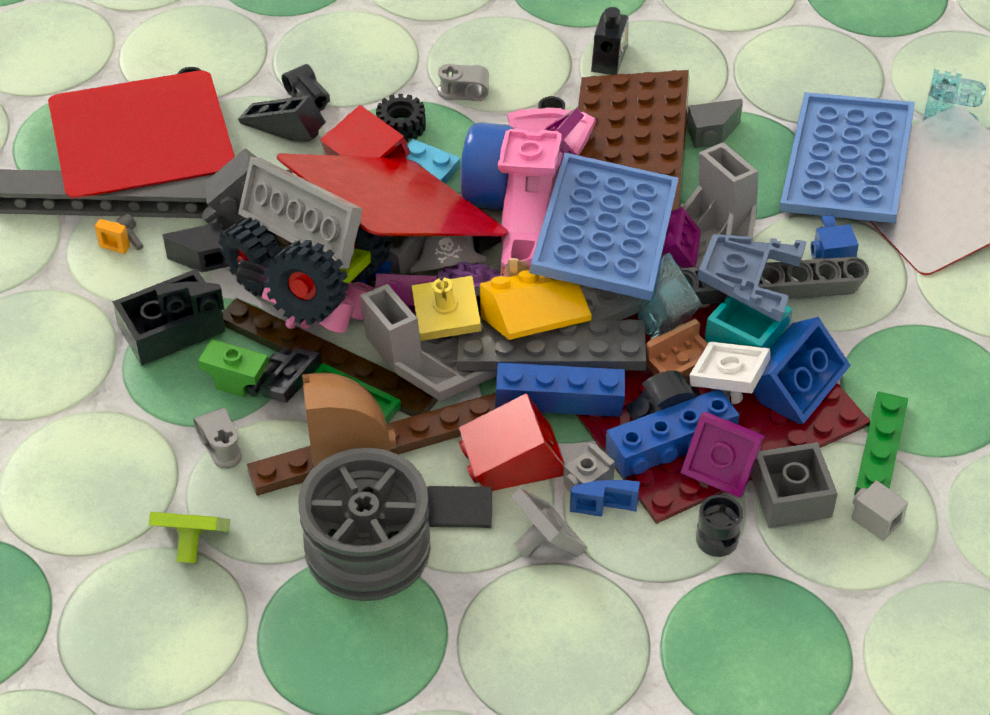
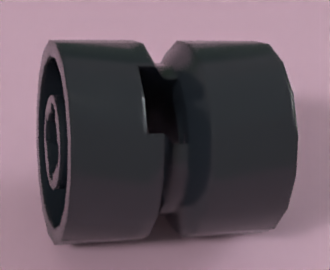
M713 495L702 502L699 509L696 543L704 553L714 557H723L735 551L739 543L743 519V509L739 502L727 495Z

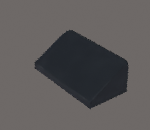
M427 487L429 527L492 528L491 487Z

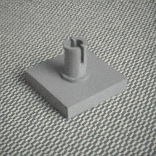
M520 487L513 493L511 498L533 523L526 533L514 543L515 547L524 556L530 558L546 540L578 557L588 548L548 502Z

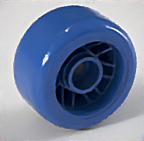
M480 122L473 124L468 129L461 161V193L464 199L479 209L503 210L508 174L501 173L498 169V161L500 160L505 133L507 130L514 129L510 125Z

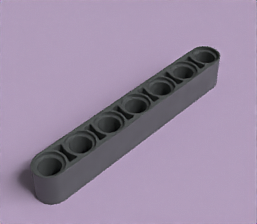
M858 257L801 260L799 267L784 262H768L758 287L789 295L788 299L848 295L855 293L868 277L869 267L864 260ZM700 267L678 269L674 272L665 289L666 299L675 306L725 303V298L728 295L698 280L697 276ZM678 285L683 286L686 290L681 289Z

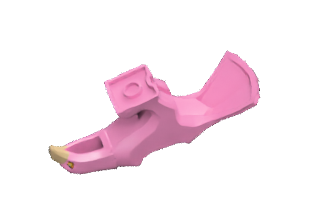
M561 108L519 109L507 114L508 123L514 129L506 131L501 147L500 160L498 161V169L501 173L508 174L501 224L508 230V234L501 236L500 276L511 277L519 275L521 271L530 270L531 261L563 159V154L560 151L562 134L558 131H547L544 129L572 110H563ZM583 112L581 113L584 117L564 139L577 155L581 153L596 123L594 117Z

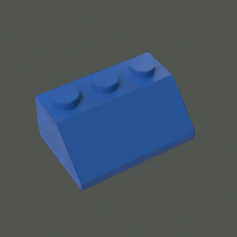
M819 317L793 322L770 348L771 359L753 393L762 405L798 424H804L851 365Z

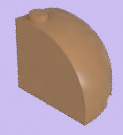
M333 373L302 375L313 468L326 458L349 449L369 447L390 451V449L396 448L394 429L388 430L380 405L362 385L350 378Z

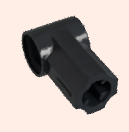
M301 65L281 75L283 86L290 96L297 95L301 97L310 95L319 111L324 110L330 102V94L317 82L315 73L310 65Z

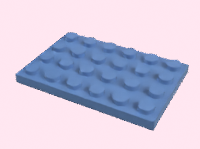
M805 92L781 197L780 212L819 216L833 215L838 218L896 223L915 102Z
M564 152L529 273L651 301L679 178Z

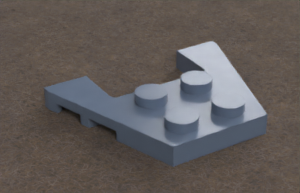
M713 234L699 268L697 279L764 315L781 322L789 295L758 286L768 259L799 267L807 242L795 240L794 245L781 244L776 238H771L770 243L751 242L752 238L748 236Z

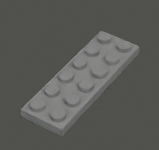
M250 157L238 214L245 218L251 217L252 220H258L260 226L264 225L269 231L291 243L298 240L301 243L305 240H312V246L319 242L324 245L323 251L327 252L331 249L335 253L332 256L335 261L341 260L343 263L340 267L341 269H349L363 208L262 158Z

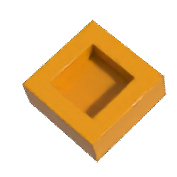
M100 218L95 225L99 247L125 254L130 248L126 226Z

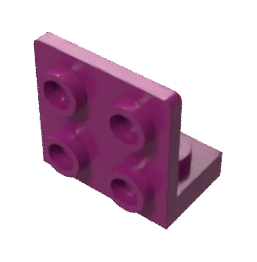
M683 207L671 211L661 256L669 253L673 262L679 264L681 268L696 267L701 230Z

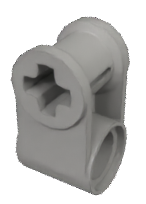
M445 64L439 68L438 76L441 81L437 92L441 98L446 100L481 101L488 96L489 72L485 67L480 65Z
M224 407L193 419L200 441L207 448L216 466L232 468L241 461L242 455L237 445L238 433Z

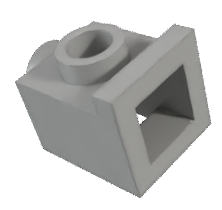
M592 442L588 445V450L564 465V485L571 492V488L579 484L614 480L615 461Z

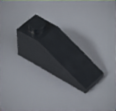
M310 95L255 102L238 118L241 124L291 141H309L314 139L319 134L321 127L326 123Z

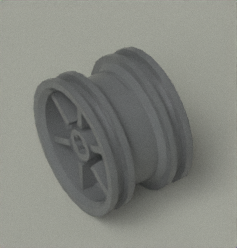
M368 447L349 449L336 453L321 461L310 471L302 483L298 503L300 524L303 530L305 560L315 580L330 593L357 601L381 600L394 596L410 587L421 576L427 566L431 551L428 522V491L423 476L417 468L398 454L384 449ZM335 531L336 533L332 537L328 535L330 532Z

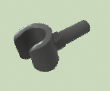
M128 213L123 214L116 222L126 226L128 238L137 250L142 249L143 244L132 230L136 227L134 218Z

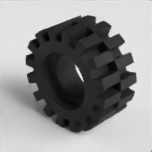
M393 94L389 96V100L384 98L382 99V104L378 103L376 116L402 134L406 143L408 138L416 140L417 135L422 136L423 131L426 129L424 104L423 102L420 103V99L416 97L412 100V95L409 94L406 98L403 97V94H398V98H395Z

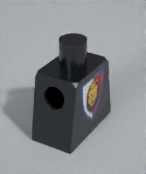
M616 7L606 8L599 20L594 35L591 72L617 75L628 46L629 17L620 14V10ZM607 44L613 45L612 51L607 52Z

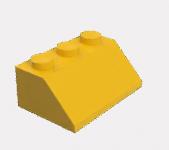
M530 270L521 271L519 275L511 277H494L491 281L480 283L481 318L508 340L591 321V312L580 284L529 273Z

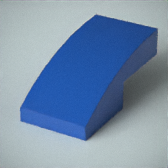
M601 480L573 486L570 494V512L602 517L604 507L636 512L640 482Z

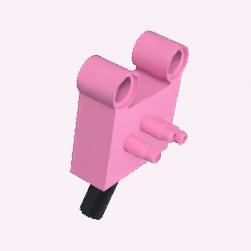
M240 260L237 265L236 276L264 284V281L268 278L264 276V272L269 266ZM350 282L348 290L345 292L347 294L345 300L319 324L334 332H346L351 318L363 320L360 295L375 288L363 282ZM264 288L261 298L276 304L275 299L269 300L267 296L270 288ZM294 316L287 319L286 327L290 329L295 328ZM306 320L300 324L304 329H308L310 326L306 325Z

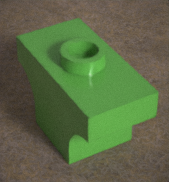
M211 339L198 360L199 369L207 372L214 379L216 389L241 397H245L248 385L256 386L269 364L268 355L214 339Z

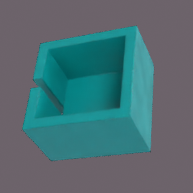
M727 296L725 303H721L707 319L705 341L707 343L718 342L771 348L790 326L793 308L786 305L782 321L779 322Z

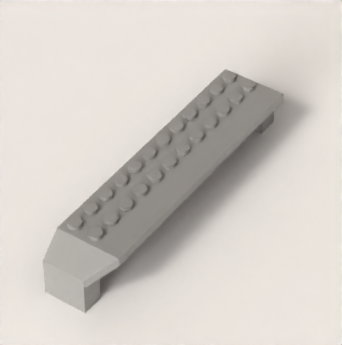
M724 142L699 152V185L683 206L701 230L696 267L701 266L713 234L748 236L753 241L757 215L758 171ZM669 253L661 256L651 301L580 285L591 312V320H622L667 300L665 289L674 272L681 269L680 265L673 262ZM388 284L360 295L366 338L396 374L439 401H443L497 376V371H457L459 335L420 341L418 318ZM678 285L681 289L686 290L683 286Z

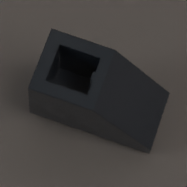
M220 222L162 234L167 259L189 268L197 269L201 273L229 267L228 264H225L223 260L225 256L221 254L219 249L222 246L219 245L218 240L220 239V234L223 233Z

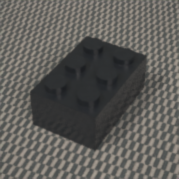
M197 269L112 301L118 327L141 366L226 332L222 310L194 317L192 309L161 316L155 286L179 282H205Z

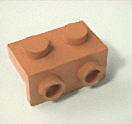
M693 319L685 324H680L675 329L652 338L646 344V366L654 375L665 371H678L687 377L690 375L708 345L699 335L700 323Z

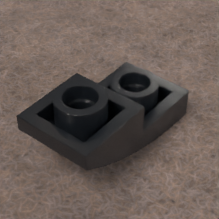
M179 282L155 286L161 316L192 309L194 317L225 310L220 284Z

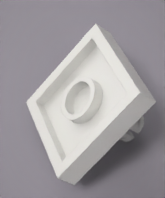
M709 342L689 375L690 386L723 390L729 401L731 396V404H738L743 400L742 392L752 394L771 359L770 348Z

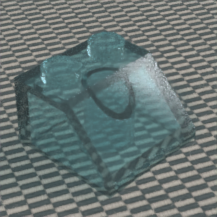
M670 253L664 255L659 263L651 301L642 299L638 318L645 320V333L651 339L675 329L680 324L687 323L702 305Z

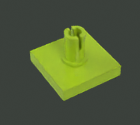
M150 512L149 525L176 528V531H179L176 562L197 563L199 533H203V530L229 532L230 519L214 516Z

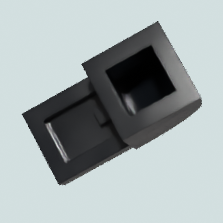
M665 371L644 381L642 384L646 390L626 407V410L631 418L636 420L698 397L701 393L697 387L690 386V378L681 372Z

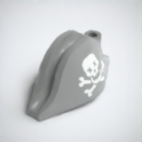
M427 236L422 254L410 266V273L454 266L460 262H467L468 264L486 262L487 259L484 255L475 252L473 236Z

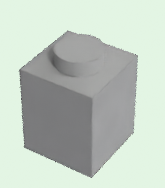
M876 480L868 489L862 488L855 495L852 519L884 541L903 523L909 502Z

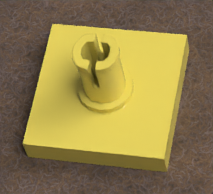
M472 276L454 279L443 278L442 281L437 279L430 283L412 285L420 341L482 331Z

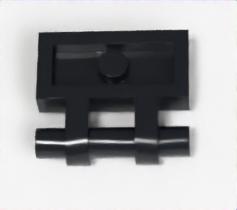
M283 347L278 353H273L270 356L269 364L256 386L248 385L246 391L251 396H256L261 391L265 398L288 403L303 386L302 375L313 374L323 363L320 353L295 348L291 352L290 349Z

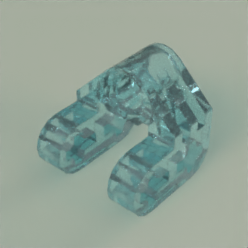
M934 69L923 121L954 107L955 104L968 107L980 106L986 94L985 85L976 80L961 78L962 74L956 73L953 76L950 75L951 72L945 71L942 74L939 73L940 70ZM970 113L976 120H978L976 115Z

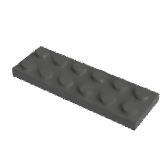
M596 319L508 340L485 320H480L482 331L461 334L458 339L457 371H497L498 363L646 370L645 320Z

